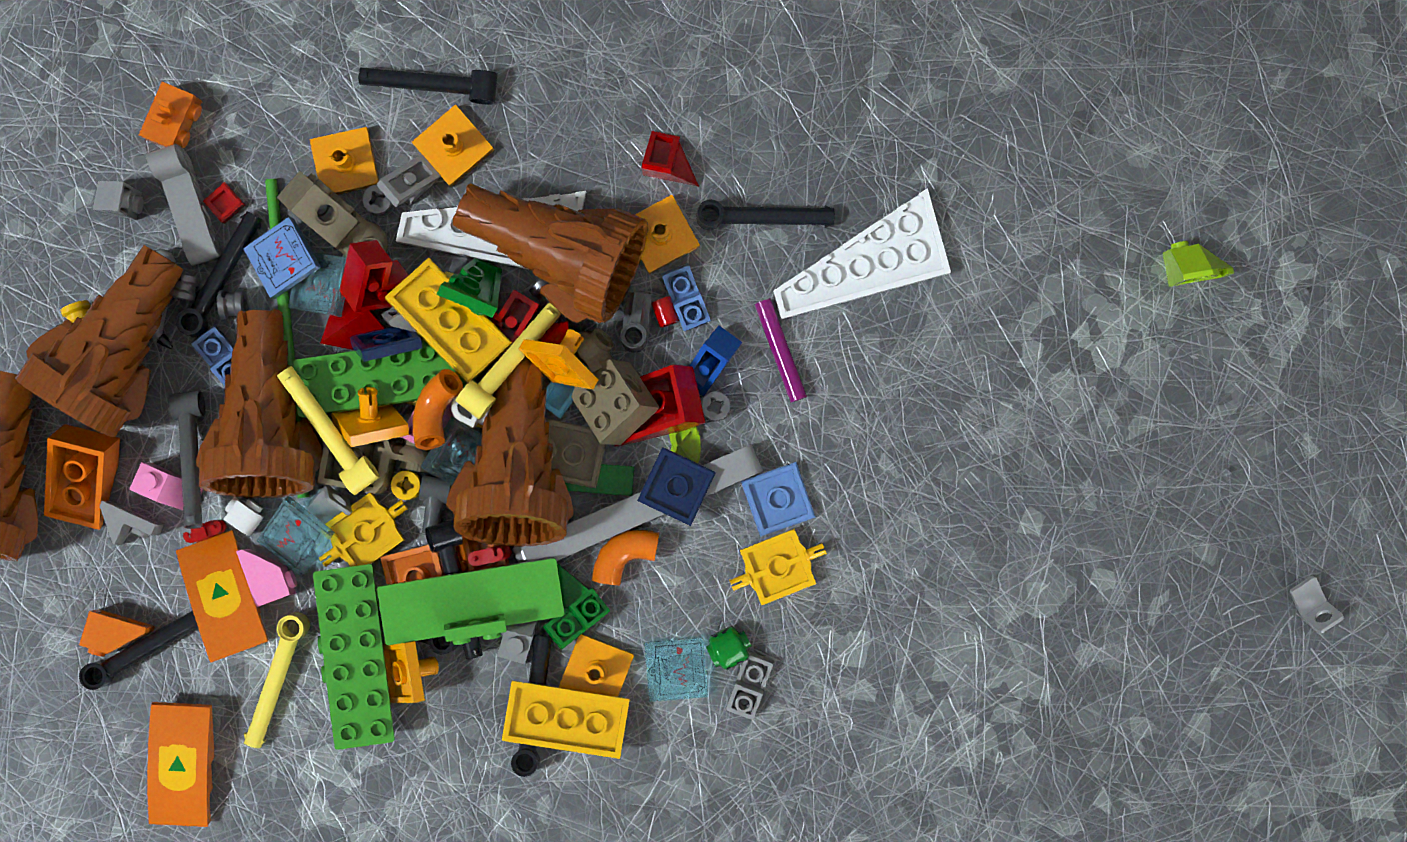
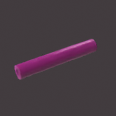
M771 298L754 304L790 403L806 398L807 395Z

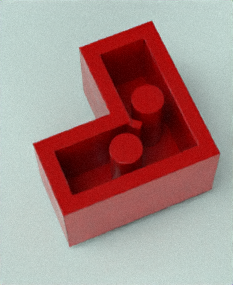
M377 240L350 243L339 291L355 313L388 308L392 306L385 300V296L409 275L398 260H391Z
M513 290L500 313H495L493 318L487 315L486 317L513 344L540 313L542 307L518 291Z

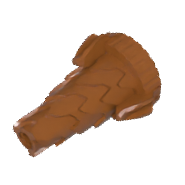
M471 183L467 185L466 193L461 198L456 214L453 216V226L471 236L498 246L496 251L508 255L512 261L532 270L535 276L548 282L549 284L541 287L540 293L560 313L575 323H579L587 318L598 323H605L614 316L635 277L648 232V222L646 219L619 208L582 209L575 211L563 205L555 204L553 207L537 201L529 200L528 202L501 190L499 194H496Z
M143 245L124 275L113 283L104 296L98 295L82 319L77 317L74 323L66 319L40 336L26 350L28 360L15 379L33 394L70 417L98 432L115 438L126 421L137 419L142 413L151 370L143 365H139L151 349L147 344L160 326L162 313L173 298L170 292L184 269L155 250L153 251Z
M277 309L271 311L241 310L237 313L236 343L232 351L230 375L226 374L224 404H219V419H214L196 458V466L199 468V487L205 491L233 497L278 498L301 495L313 490V486H315V472L320 469L323 452L317 434L309 420L304 418L303 420L296 421V402L277 377L278 374L290 367L288 365V340H284L283 313Z
M526 356L494 392L493 397L496 398V401L490 408L488 417L484 419L481 446L476 448L475 464L471 461L464 463L447 497L446 505L454 513V530L463 537L477 542L515 547L551 544L564 539L567 535V520L573 516L571 497L561 472L556 468L552 470L553 444L548 443L549 422L545 418L547 389H542L543 373Z
M0 371V560L18 561L22 556L25 544L36 539L38 534L36 490L25 488L19 491L27 466L22 464L29 442V432L27 429L33 409H29L33 393L15 379L17 374Z

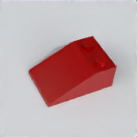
M673 364L640 376L660 408L621 445L615 446L619 447L681 432L705 423L693 366Z

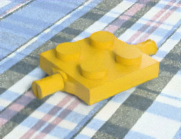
M368 493L351 505L352 513L349 516L341 512L322 527L329 535L333 548L319 556L320 561H324L322 564L327 567L339 557L346 561L350 567L372 564L400 545L406 539L397 528L395 518L408 510L407 505H404L405 502L401 499L387 509L381 505L373 493Z
M795 529L741 549L740 553L745 563L746 574L729 579L731 585L742 581L732 586L733 591L750 585L756 591L761 605L815 585L816 581L811 571L810 560L827 555L825 549L814 553L824 548L823 543L806 549L800 543Z

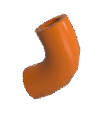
M443 369L432 377L423 387L416 401L413 413V437L415 446L421 450H432L442 446L445 442L443 431L444 412L448 404L463 390L460 377L450 369Z
M627 530L612 537L599 551L591 580L619 586L623 569L629 561L633 559L655 561L660 532Z

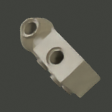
M299 171L277 196L293 214L338 249L345 259L347 258L350 243L377 240L387 253L388 239L384 230L379 225L366 221L312 173L307 177Z
M595 328L593 331H580L578 333L581 334V337H584V341L576 351V355L582 363L589 367V370L595 375L598 382L593 390L574 387L571 398L601 444L621 445L660 407L632 364L613 359L611 349L614 347V343L606 332L599 328Z
M395 438L351 447L359 459L366 456L380 475L379 479L362 490L363 492L383 494L390 487L396 460L401 461L400 468L428 473L429 466L438 467L436 464L439 463L437 456L432 450H421L407 440L406 445L396 443ZM324 444L317 483L346 488L339 476V473L344 469L327 445Z

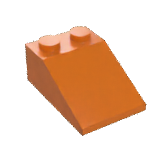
M64 424L48 437L44 516L97 530L102 528L104 518L100 504L101 501H109L119 463L120 438L110 437L102 433Z

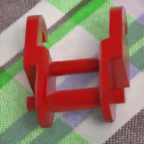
M211 520L203 523L201 528L191 529L190 534L189 532H184L183 538L188 543H198L224 533L227 526L223 520Z
M501 546L471 552L468 556V561L472 566L493 563L508 559L512 554V550L509 546L504 547L506 551L504 554Z

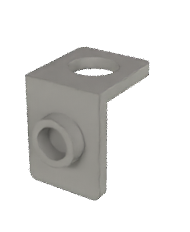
M325 485L302 511V514L308 520L324 529L322 526L336 517L341 511L349 516L352 510L350 500L331 486Z
M1315 576L1308 577L1290 589V594L1301 618L1318 633H1324L1344 619L1343 614L1327 602ZM1323 613L1332 614L1331 619L1326 622L1319 623L1316 621V618Z

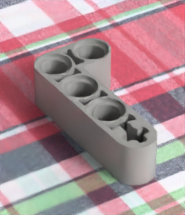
M173 144L147 153L146 158L149 168L154 177L162 183L189 263L195 266L220 257L221 249L187 152L177 144Z

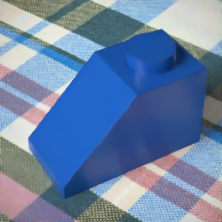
M719 325L705 341L689 365L693 366L698 391L703 397L742 344L739 339Z

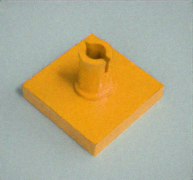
M456 104L412 141L413 145L450 187L455 185L494 151L491 144Z
M367 127L309 139L317 177L332 192L338 195L377 185L379 176Z
M673 195L635 214L646 219L648 222L646 243L641 260L649 274L700 247Z
M568 329L566 331V335L560 345L524 339L518 348L553 383L593 390L598 382L595 375L575 356L576 351L584 341V337H581V334L574 330Z
M366 387L367 394H364V388L358 390L360 409L331 413L333 424L350 447L409 435L408 423L392 404L378 406V392L374 387Z
M581 634L578 636L559 688L618 697L635 654Z
M415 641L394 645L383 644L390 703H417L425 701L421 677L438 674L439 666L437 659L431 656L418 660Z

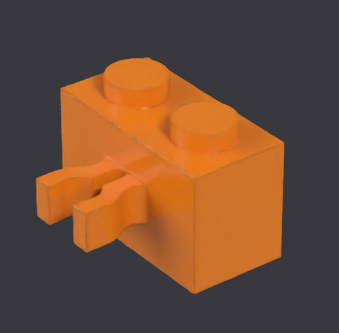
M161 82L139 136L163 148L173 144L185 148L190 140L189 131L193 121L196 122L201 115L202 101L189 92Z

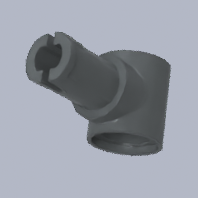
M423 475L419 491V500L423 501V506L425 507L422 533H425L426 527L441 523L442 511L446 509L447 497L454 483L452 478Z

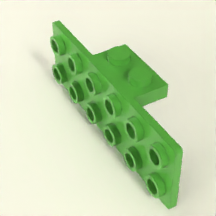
M425 340L421 341V349L365 362L356 351L293 361L295 371L326 414L360 409L358 390L364 388V394H367L366 387L377 389L378 406L417 401L423 387L432 377L443 369L454 371ZM460 377L464 388L467 383ZM297 405L298 415L301 418L306 417Z
M555 558L386 584L377 587L386 645L445 636L446 642L453 641L454 645L471 642L473 637L483 636L484 640L499 638L501 633L507 632L506 626L564 616L557 561Z
M367 564L315 571L313 573L320 628L318 649L319 653L323 654L324 660L321 674L323 683L327 684L334 748L340 750L391 743L395 740L373 565Z

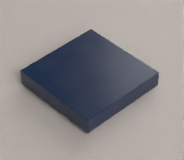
M388 327L350 337L352 348L364 362L422 348L421 338L415 332L396 327Z
M662 447L637 501L691 526L716 472Z

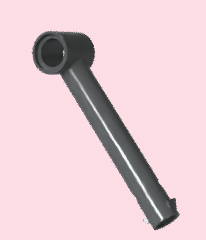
M198 390L169 394L168 397L170 416L173 420H178L182 497L184 504L183 516L184 528L187 529L203 527L199 468L196 466V458L198 455L197 417L205 415V401L202 392Z

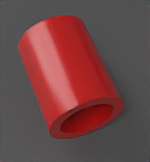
M670 296L651 303L660 328L679 322Z

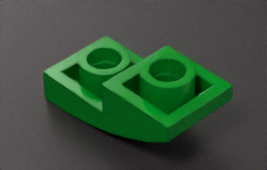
M591 588L564 609V616L553 618L543 628L562 650L608 614L610 610L595 590Z

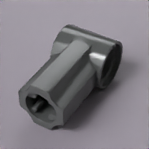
M627 292L620 338L623 347L629 352H639L647 344L652 295L641 292ZM631 331H638L641 333L642 339L637 344H630L626 341V335Z

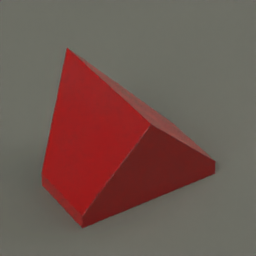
M651 131L642 162L643 176L699 187L679 142L680 136Z
M343 298L341 302L338 301L333 305L331 310L333 313H330L320 344L354 350L351 345V336L384 329L385 326L373 310L355 313L346 299Z

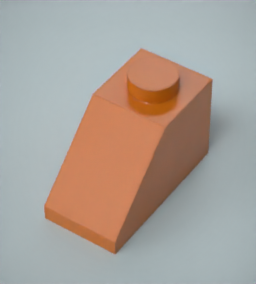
M101 609L89 611L79 646L88 648L87 652L92 655L105 657L106 654L116 652L153 632L155 626Z

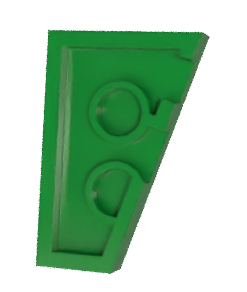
M474 258L461 269L459 274L452 275L449 282H443L436 295L463 305L477 315H487L493 318L498 307L502 269Z

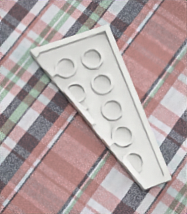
M928 188L775 289L773 293L781 320L950 274L951 270Z
M586 191L521 199L528 202L530 200L546 203L553 207L555 204L563 205L578 211L584 207ZM457 207L403 212L401 214L396 238L397 243L527 269L512 261L508 255L496 251L498 246L471 236L453 226V216L456 214Z

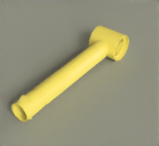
M547 303L481 381L477 384L471 380L463 388L455 401L480 420L496 401L492 394L525 357L518 349L523 340L539 341L560 317L561 313L551 303Z
M290 366L278 374V379L291 394L296 404L344 469L339 473V476L346 488L353 495H356L379 479L380 475L366 456L360 459L356 456L313 394L305 386L295 369Z
M291 613L281 618L277 624V634L280 640L248 732L244 733V744L247 746L261 748L262 744L267 741V739H264L298 640L304 637L310 629V621L303 613ZM289 620H295L299 624L298 634H293L288 630Z

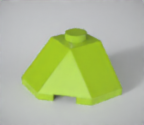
M1188 241L1170 244L1171 249L1162 253L1169 287L1223 278L1234 274L1232 266L1200 244L1189 246Z

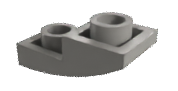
M748 651V660L741 664L725 710L753 720L774 665V660Z

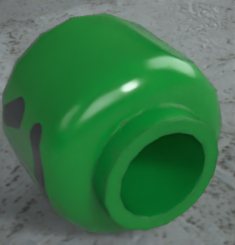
M729 626L709 637L710 645L706 646V649L716 668L721 666L724 670H729L748 660L749 653L747 648L752 645L744 631L738 633L735 627Z

